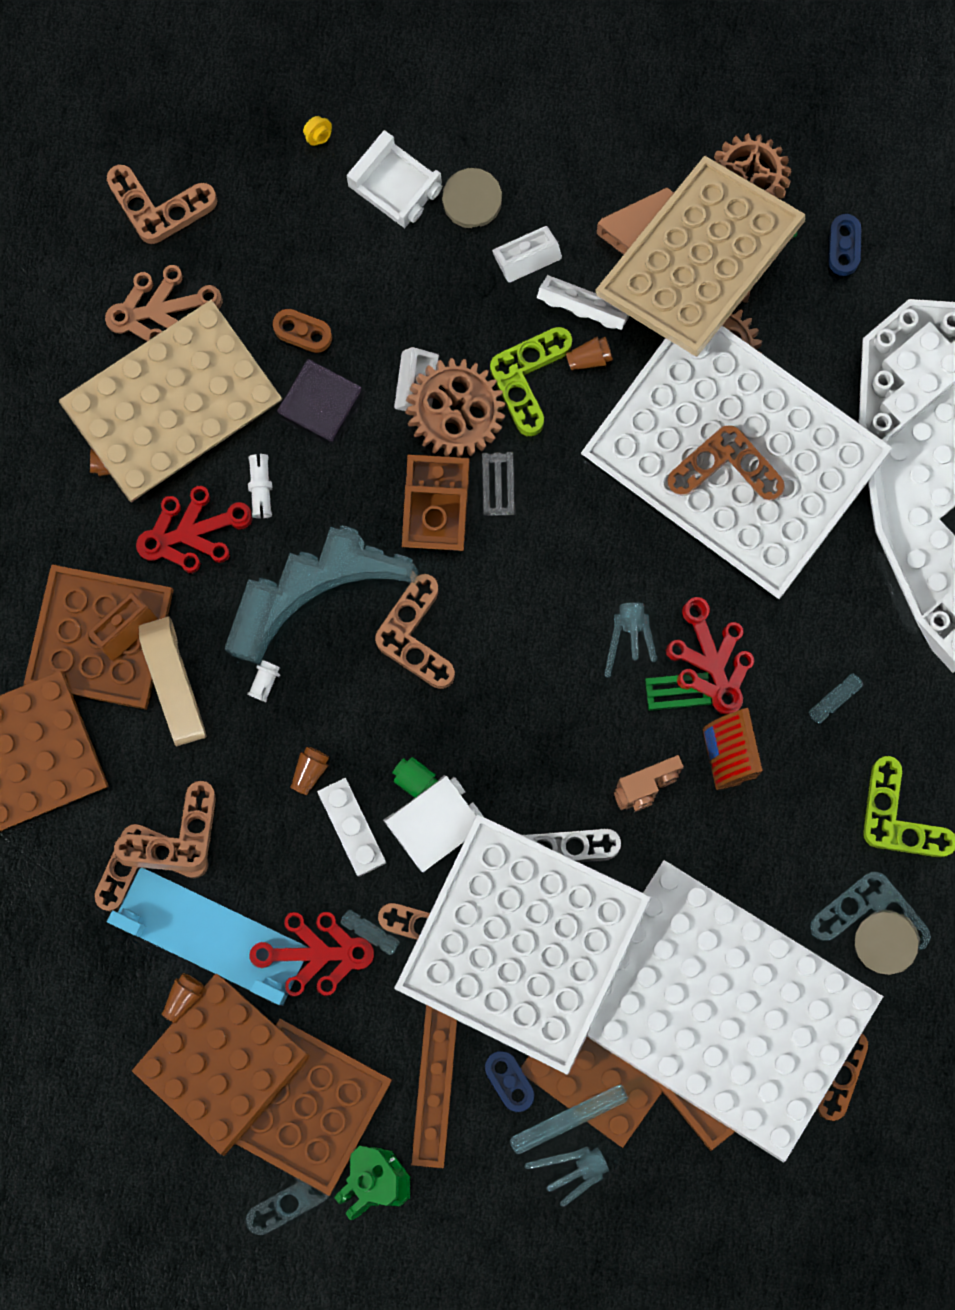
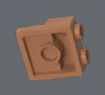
M679 755L619 779L614 796L620 810L634 807L635 811H639L651 806L659 791L657 783L659 788H662L677 781L676 779L683 769Z

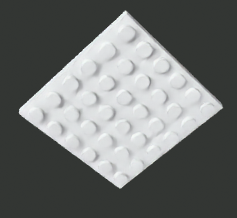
M477 814L394 989L568 1075L652 897Z

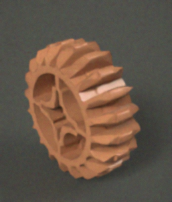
M747 133L743 142L735 136L732 145L725 142L722 146L723 151H716L714 156L715 162L746 180L748 178L746 176L747 172H749L750 166L753 165L752 173L754 175L750 182L759 188L769 186L765 191L777 198L782 199L785 197L786 191L784 189L790 185V180L787 177L791 174V168L786 167L789 161L788 156L780 157L782 153L781 146L772 149V139L768 140L765 144L761 142V134L756 137V141H753ZM750 156L746 161L731 163L739 157ZM759 159L766 162L771 168L772 172H770V169L763 167L760 164Z

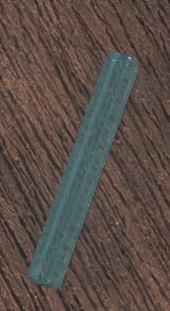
M617 1085L513 1136L510 1140L511 1146L516 1154H521L625 1103L628 1099L627 1093L622 1085Z

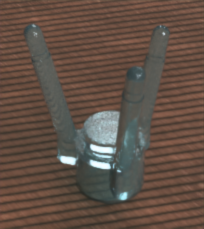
M641 603L621 604L619 606L620 614L614 615L615 626L605 670V677L607 678L610 677L614 664L621 626H623V631L631 632L633 660L638 659V631H641L642 628L651 661L656 662L657 660L649 627V615L644 614V605Z
M587 1146L575 1152L525 1164L526 1169H532L580 1158V1160L576 1161L577 1170L547 1186L548 1191H553L580 1176L584 1180L587 1179L560 1202L562 1207H565L592 1184L602 1180V1174L609 1171L600 1150L595 1148L590 1151Z

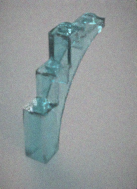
M341 526L340 529L330 527L319 562L316 556L309 553L300 552L299 556L289 553L278 588H276L277 584L268 579L259 578L258 582L248 580L225 650L231 656L260 664L270 641L282 624L300 606L320 593L344 583L364 579H396L415 583L419 571L415 564H412L413 560L398 554L394 558L383 555L384 552L372 546H366L364 550V541L358 535V531L347 526Z

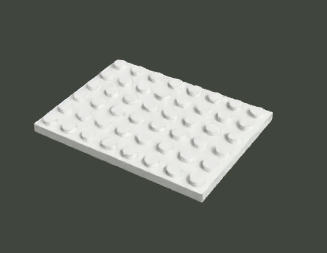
M721 326L697 357L665 338L581 454L780 600L891 452L892 447L728 329ZM731 425L738 428L777 471L784 481L785 489L779 499L775 501L764 500L729 461L687 496H679L673 493L668 486V477L673 469L723 426ZM735 433L732 435L723 434L724 442L721 445L723 447L730 445L736 452L731 455L732 459L735 460L741 451L748 448L746 444L742 448L736 444L734 439L737 435ZM708 452L700 454L697 458L698 467L704 470L711 468L715 462L714 456ZM751 454L744 456L741 460V467L747 472H753L759 465L758 458ZM691 463L686 466V468L690 469L686 476L683 477L678 474L675 477L677 480L675 488L678 489L681 486L684 489L688 488L687 480L693 474L697 480L702 476L695 471ZM764 467L763 471L758 476L751 478V480L756 483L759 478L765 485L762 491L765 494L769 491L775 494L778 491L776 488L778 481L776 479L772 482L769 481L764 475L769 470L767 467Z
M664 860L643 894L652 898L586 1037L784 1163L883 996Z

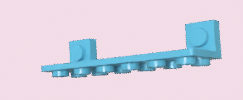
M144 868L138 870L119 911L115 912L112 910L107 920L108 923L149 941L283 1006L288 996L285 991L286 981L299 973L304 961H273L269 967L261 969L255 967L250 962V950L259 942H266L273 948H309ZM259 949L256 952V957L260 961H265L269 956L265 949ZM295 980L289 983V990H291Z

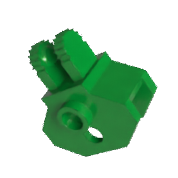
M359 1146L350 1155V1176L346 1179L348 1184L335 1196L336 1201L341 1204L350 1200L355 1194L357 1195L359 1200L346 1212L348 1218L354 1220L371 1206H378L379 1204L401 1206L410 1198V1176L392 1151L377 1147Z

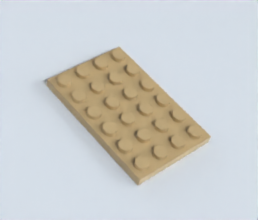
M704 156L597 287L596 295L697 357L805 222V214Z
M211 299L61 398L59 403L128 500L133 502L280 403L282 398Z

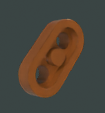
M284 309L278 312L273 319V328L276 336L287 343L318 353L325 351L332 342L330 327L319 319L292 309ZM291 323L294 325L292 331L284 330L286 324ZM315 334L323 336L319 342L312 341V337Z

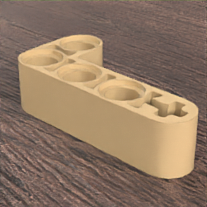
M170 616L139 625L141 647L176 747L206 738L205 727L178 649L177 636Z

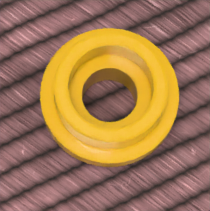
M320 116L311 118L303 129L306 141L313 146L325 143L331 135L332 124L328 119L321 118Z

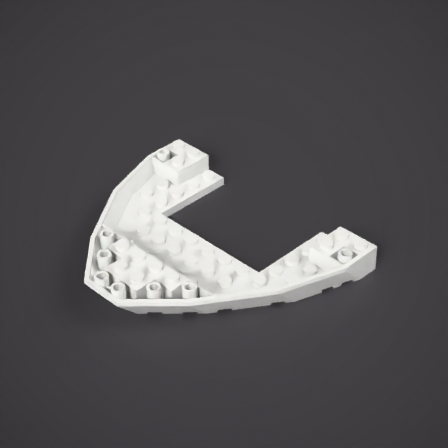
M909 299L863 338L859 424L892 447L891 452L868 481L875 532L912 614L930 648L954 673L955 535L940 519L955 507V302Z

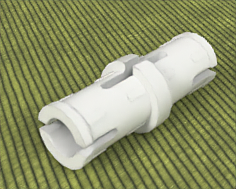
M257 454L250 455L248 459L251 482L248 483V490L252 492V517L261 518L260 506H263L264 518L272 516L269 493L272 490V482L269 481L268 455L260 454V467L257 466Z

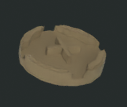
M467 168L456 172L447 180L443 188L442 203L446 215L455 224L464 228L482 227L488 225L497 217L501 209L502 191L498 181L490 173L482 169Z
M882 910L869 915L861 922L855 936V948L858 957L866 967L880 974L891 975L904 971L914 962L920 946V937L916 926L905 915L890 910Z

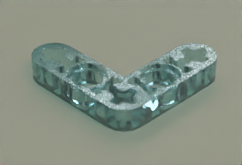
M871 872L863 876L816 914L810 924L813 936L822 941L831 940L872 908L875 912L886 910L888 904L895 902L901 905L903 915L908 918L910 916L917 930L922 932L920 936L922 942L919 950L925 948L931 938L928 927L887 877L879 872ZM869 878L873 882L879 880L881 882L879 886L881 893L878 895L876 892H872L865 897L870 902L866 906L863 898L854 890L858 887L860 893H862L870 886L867 882ZM851 897L857 901L859 908L855 915L849 916L842 911L841 903L844 898ZM834 907L837 915L845 923L841 925L840 921L837 920L830 926L832 930L830 935L826 931L820 933L818 928L821 924L818 920L822 918L826 921L833 917L835 914L830 912V909Z
M296 1178V1184L258 1204L248 1212L246 1216L247 1228L256 1235L267 1234L324 1202L330 1196L325 1193L322 1197H319L317 1193L312 1195L309 1191L312 1186ZM287 1194L294 1195L298 1199L299 1206L294 1213H286L281 1208V1200ZM274 1202L275 1210L282 1217V1220L277 1222L276 1216L266 1221L267 1228L263 1229L261 1225L255 1227L253 1224V1220L256 1219L255 1212L259 1211L262 1215L272 1210L268 1204Z

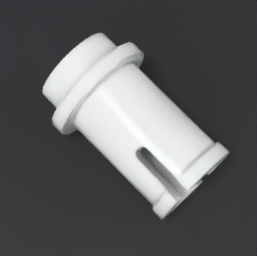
M262 660L261 665L256 667L259 670L248 695L267 702V697L276 676H280L278 673L280 667Z

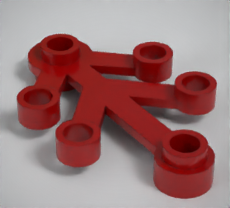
M196 486L190 493L191 502L177 530L166 533L172 517L176 516L181 510V504L174 496H167L162 500V512L153 530L145 531L138 537L136 548L140 556L146 560L155 561L163 557L182 566L186 572L194 573L200 567V560L194 553L183 554L169 546L182 542L210 555L215 562L223 563L229 558L227 546L220 542L214 544L199 536L229 525L236 529H244L252 522V512L246 504L238 502L232 504L226 513L195 523L202 507L210 500L208 490L203 486ZM202 491L206 494L203 500H195L196 493ZM175 502L176 508L173 511L166 510L167 503ZM236 510H243L245 513L241 519L234 518L233 515ZM148 541H157V545L154 549L150 550L146 548V544ZM217 548L225 549V554L220 558L214 556ZM194 558L196 564L191 568L186 567V560Z
M694 597L683 606L682 614L687 622L693 624L704 655L688 648L681 640L672 641L667 646L666 653L671 660L677 661L682 659L710 673L715 685L699 678L696 672L691 669L683 670L677 677V683L682 689L688 690L693 688L711 697L713 706L717 711L722 714H730L738 711L743 704V695L739 688L747 670L754 664V657L748 651H742L737 654L733 660L735 669L728 681L724 668L736 642L743 636V628L739 623H729L723 629L724 639L717 652L705 621L710 612L709 605L704 599ZM690 608L697 609L699 616L693 617L690 614ZM729 628H734L737 631V637H732L729 634ZM672 646H678L681 649V655L674 654ZM740 657H745L748 660V666H743L740 663ZM683 675H689L692 678V683L686 684L683 680ZM722 695H728L731 698V703L725 704L722 700Z
M293 912L286 916L284 921L285 928L290 932H295L310 948H273L266 942H259L251 948L249 953L252 965L261 969L269 967L273 961H310L295 977H291L286 981L285 991L290 996L300 995L304 990V985L328 961L342 960L329 976H324L317 982L318 992L323 996H329L334 993L336 985L351 969L360 970L366 968L372 962L374 956L373 947L366 939H352L336 924L334 915L329 912H323L317 917V928L320 931L328 932L341 947H328L304 924L303 917L299 913ZM323 916H328L331 919L332 925L330 927L324 928L321 926L320 919ZM297 917L300 920V926L291 928L288 925L289 918ZM358 947L363 950L364 956L362 959H355L353 957L352 951L354 948ZM259 949H265L268 952L269 956L265 961H260L256 957V952ZM294 980L298 981L301 985L300 990L296 993L291 992L288 987L289 983ZM329 980L332 983L333 987L330 992H324L321 989L322 981Z

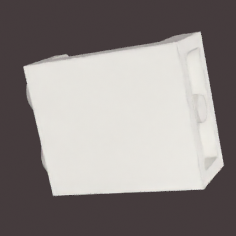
M385 130L347 174L348 186L403 228L410 221L412 223L416 222L424 210V204L428 199H435L442 189L441 173L437 170L431 172L395 145L394 137Z
M444 775L438 782L396 813H392L384 819V822L421 872L427 870L466 840L477 814L483 817L473 802L467 805L461 795L465 791L455 777L449 780Z

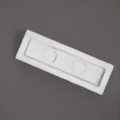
M547 275L539 288L537 298L545 301L546 304L552 307L565 308L582 318L588 317L599 321L607 328L622 330L629 318V315L601 299L596 293Z
M346 778L317 791L357 876L360 877L386 864Z

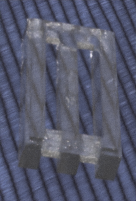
M513 452L489 455L488 453H482L484 515H514ZM507 461L508 508H502L501 462ZM489 462H495L496 508H490Z

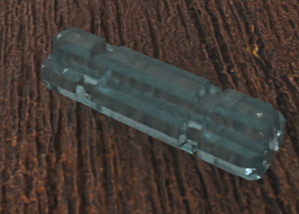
M854 673L849 675L843 681V685L839 684L821 700V704L817 703L810 709L809 714L818 724L822 723L829 716V712L833 713L851 697V693L855 694L863 687L861 679Z
M348 910L341 920L343 926L349 930L354 929L357 935L376 947L377 945L381 946L380 949L389 955H392L399 945L398 939L390 934L388 936L385 935V931L364 918L363 920L360 919V915L352 910Z

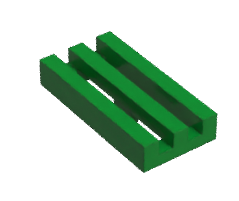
M708 672L697 673L699 678L708 682ZM678 675L645 679L649 711L711 705V697L703 694V698L654 702V697L701 692L693 688L685 690L681 687L653 690L652 686L677 684ZM683 675L685 683L692 682V678L689 675Z

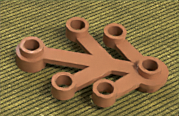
M169 265L163 271L164 279L146 306L136 308L143 294L152 289L153 281L148 273L140 272L135 275V286L125 301L115 304L107 310L105 321L108 328L115 333L123 334L130 331L145 341H149L154 335H158L162 331L160 329L150 330L138 321L150 318L167 329L178 322V320L168 314L201 307L208 302L203 299L206 293L214 294L212 301L219 309L222 305V296L216 287L207 285L202 287L198 294L165 301L174 286L180 284L183 278L179 267ZM170 272H177V278L173 280L168 278ZM143 278L149 280L146 286L138 285L139 281ZM120 313L125 314L123 321L118 322L115 320L116 315Z

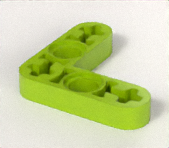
M552 328L497 354L491 360V376L493 380L496 379L497 382L495 384L498 390H502L501 396L518 430L525 436H534L541 432L544 425V416L524 375L550 364L570 352L572 336L564 328ZM556 336L560 340L565 339L564 348L559 349L557 345L548 348L549 355L545 356L544 347L541 345V342L545 343L546 348L553 344L554 337ZM528 348H534L538 350L540 357L536 362L530 363L524 360L523 352ZM517 354L518 362L522 368L518 369L516 363L509 367L508 374H504L503 371H496L499 369L500 362L509 365L514 362L513 355ZM514 387H520L526 393L525 398L520 402H514L508 396L509 391ZM526 406L530 417L538 418L533 428L529 424L523 425L525 414L522 409Z
M884 756L878 759L871 771L863 831L866 842L875 848L933 857H945L952 854L955 850V834L951 830L896 820L902 766L896 758L891 756ZM886 763L890 764L891 770H895V774L890 775L887 786L894 785L893 790L887 787L876 788V783L880 785L883 783L884 773L879 772V768L885 766ZM879 793L887 794L891 799V807L886 811L879 810L874 804L875 796ZM872 814L879 817L890 816L889 821L886 819L882 821V831L887 832V836L882 837L880 841H876V836L871 834V830L878 826V818L872 819ZM906 829H912L918 834V843L913 847L906 846L902 841L901 836ZM925 831L929 832L927 837L929 839H937L941 834L944 835V840L949 842V846L939 851V845L928 843L926 844L927 850L922 849L926 839Z

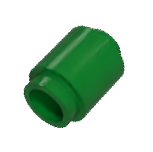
M413 757L408 761L403 758L393 771V774L396 775L394 783L414 798L439 781L435 778V773Z

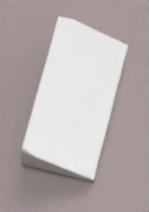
M547 226L492 250L508 282L517 280L562 258L559 244Z
M414 347L402 352L395 409L406 411L408 407L413 406L406 402L407 396L414 394L409 389L412 383L419 384L416 380L419 373L426 376L425 369L428 365L436 371L438 354ZM433 398L427 399L428 405L432 408Z

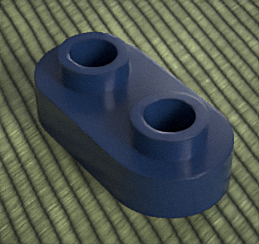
M842 214L833 220L830 227L829 266L834 273L847 276L854 273L860 263L861 224L855 216ZM846 229L850 235L842 236L839 230ZM846 258L849 264L842 265L838 259Z
M503 1051L490 1055L485 1064V1071L501 1100L512 1111H525L533 1103L534 1091L516 1060L511 1054ZM499 1061L507 1064L508 1069L504 1074H499L495 1070V1065ZM515 1089H521L524 1092V1098L520 1102L512 1099V1092Z

